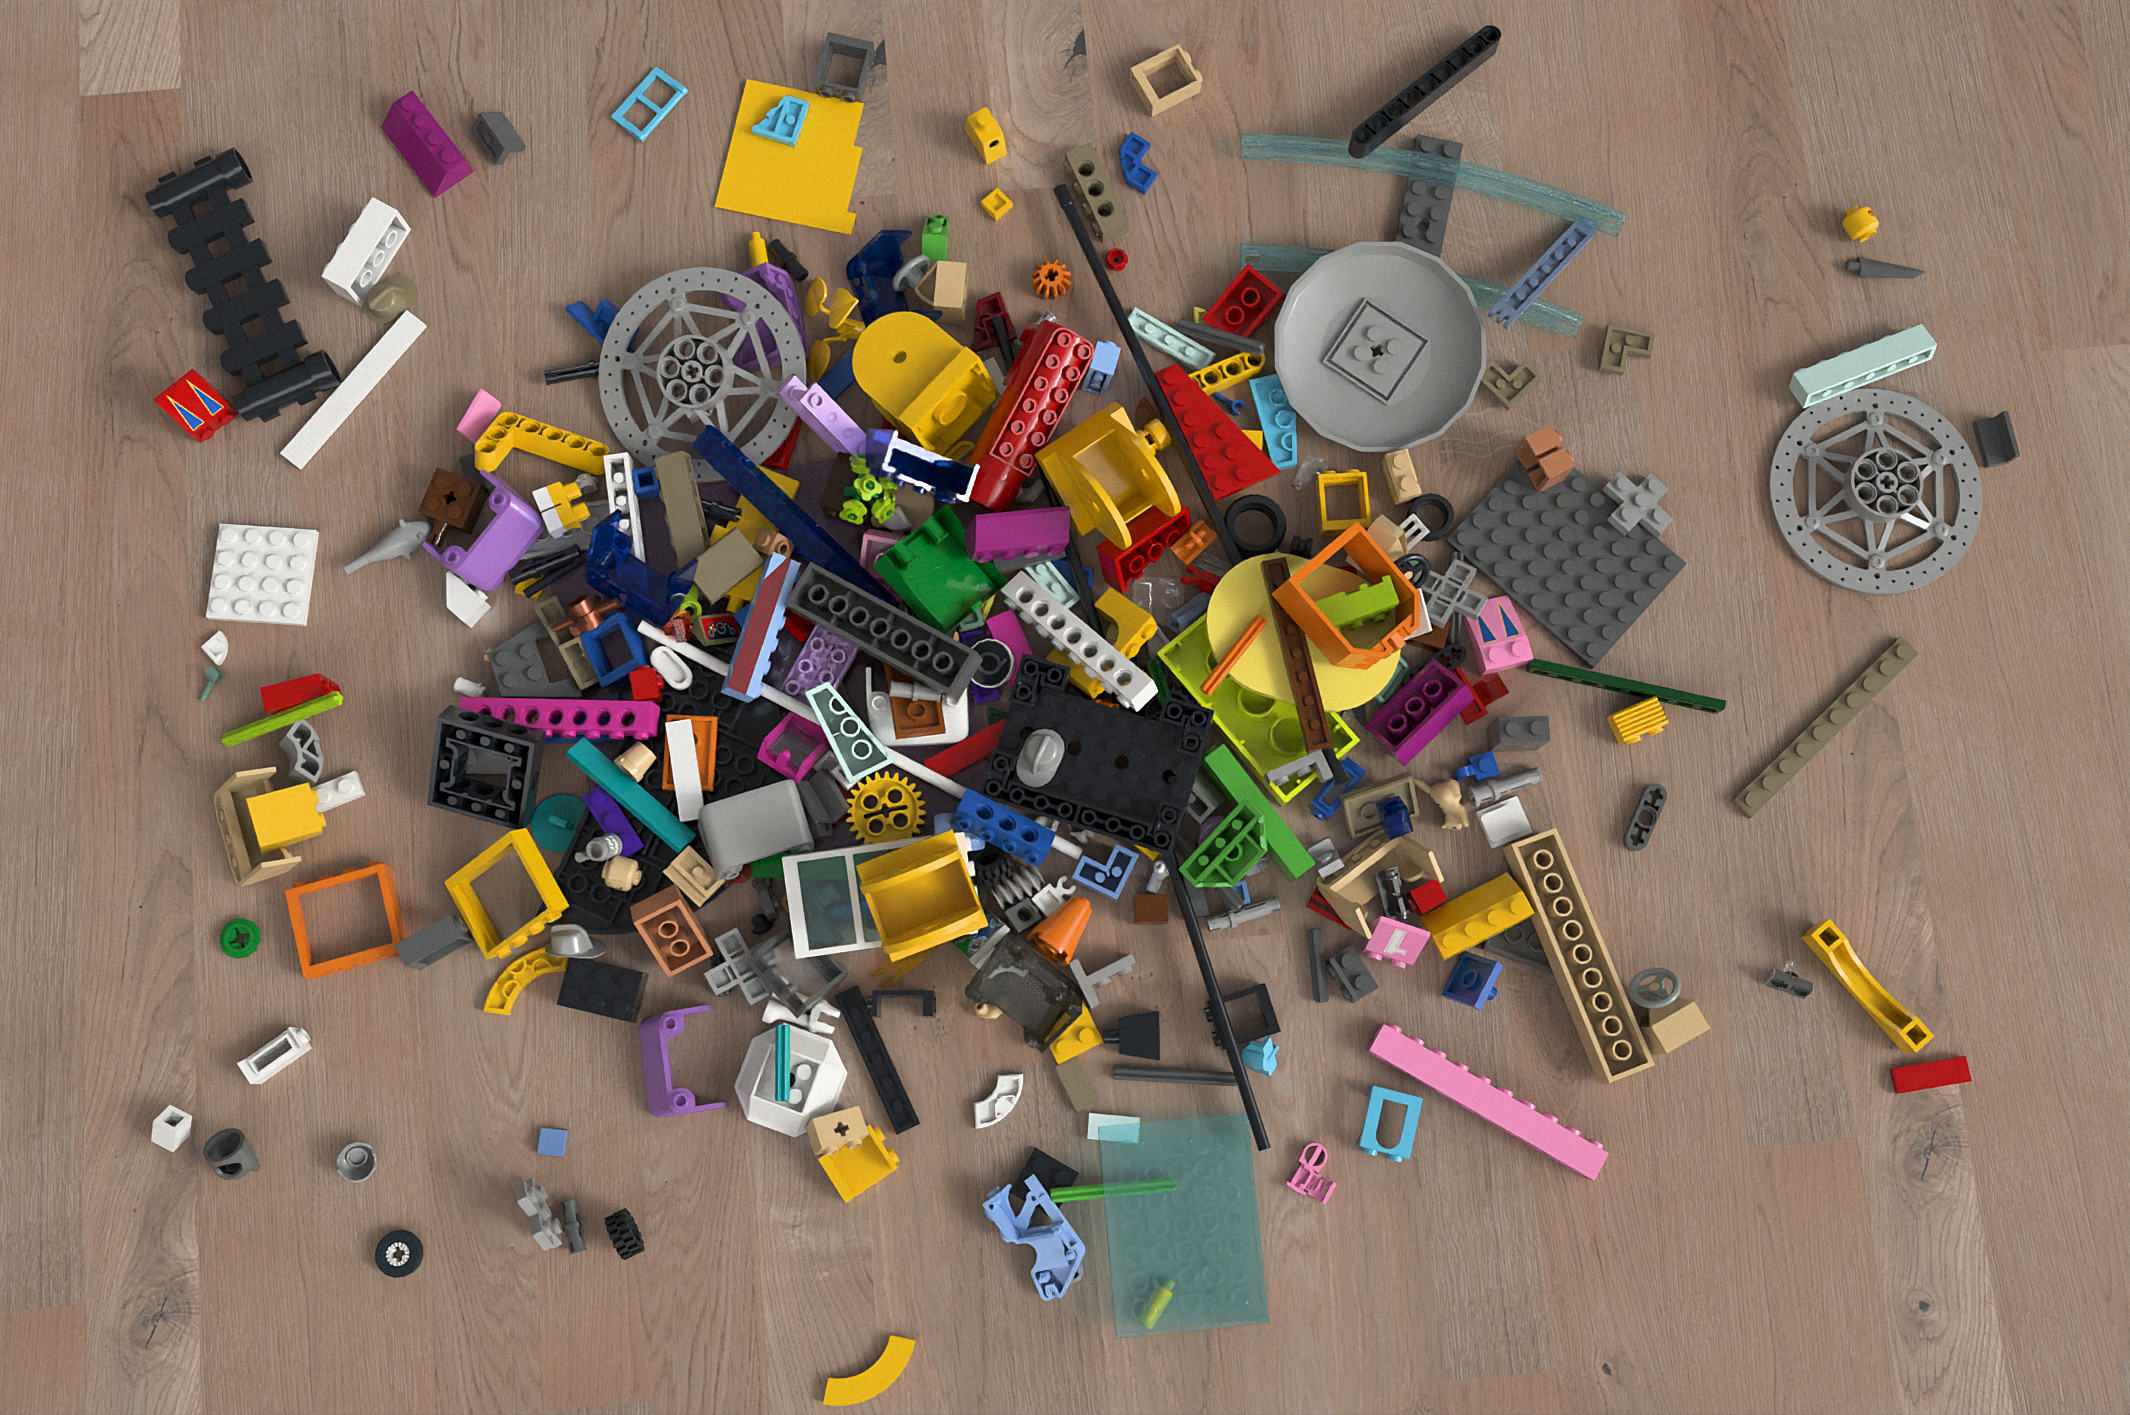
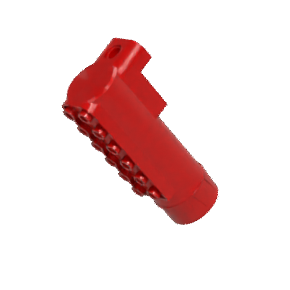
M1043 320L1040 324L1028 325L1024 329L1018 340L1023 345L1002 383L1006 388L967 461H965L952 489L954 492L992 513L1007 512L1020 492L1025 477H1030L1038 462L1034 454L1046 447L1094 356V347L1090 341L1072 330L1048 320Z

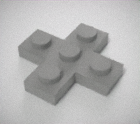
M1619 471L1602 489L1620 505L1607 521L1624 536L1639 522L1657 538L1674 520L1656 504L1669 489L1651 473L1637 487Z
M1454 559L1445 576L1430 570L1427 580L1420 587L1423 596L1430 599L1426 605L1430 623L1443 629L1453 611L1475 621L1477 620L1487 603L1488 597L1468 588L1476 574V568ZM1422 571L1417 573L1411 584H1414L1419 579Z
M736 927L714 939V943L725 962L705 972L703 976L715 997L736 985L741 990L749 1007L772 995L771 989L747 963L755 950L771 938L748 949ZM777 948L763 957L769 966L783 960Z
M533 1178L526 1181L522 1179L514 1183L516 1200L528 1215L532 1236L541 1248L546 1251L561 1245L560 1233L563 1232V1227L558 1218L553 1219L551 1216V1211L545 1201L548 1199V1195L543 1185L538 1186Z

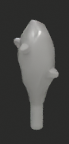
M401 518L399 519L400 527L386 534L371 550L343 565V568L347 574H350L369 563L392 560L400 556L409 560L411 559L410 553L421 547L424 541H427L433 525L430 520L405 522Z

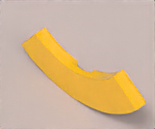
M540 948L525 956H521L511 963L498 980L494 982L485 1001L483 1012L510 1015L515 999L527 984L547 973L566 972L569 957L550 956L545 952V948Z
M890 1335L889 1342L882 1356L869 1369L850 1377L828 1378L823 1404L831 1406L852 1405L866 1401L883 1392L904 1370L911 1357L916 1340Z

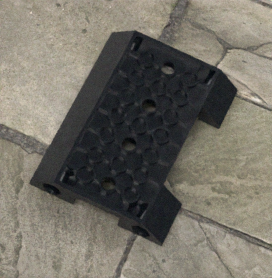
M1023 653L1008 700L1011 703L997 749L992 751L979 794L1004 805L1171 855L1206 747L1215 710L1166 696L1159 721L1066 694L1071 667ZM1026 727H1031L1034 732L1041 729L1053 730L1060 735L1064 742L1065 750L1059 766L1050 782L1044 786H1028L1017 775V760L1026 742L1022 739L1021 732ZM1077 741L1081 744L1082 749L1078 755H1071L1068 752V746L1071 742ZM1119 756H1126L1129 759V765L1124 770L1117 769L1115 766V760ZM1173 770L1176 772L1177 779L1173 784L1164 783L1163 774L1165 771Z

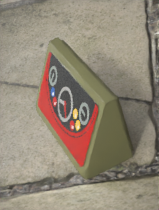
M733 613L698 616L691 628L692 633L704 646L733 643L739 639L741 634Z

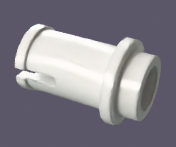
M459 677L454 684L455 692L470 697L486 698L488 688L485 687L484 683L477 684L463 677Z

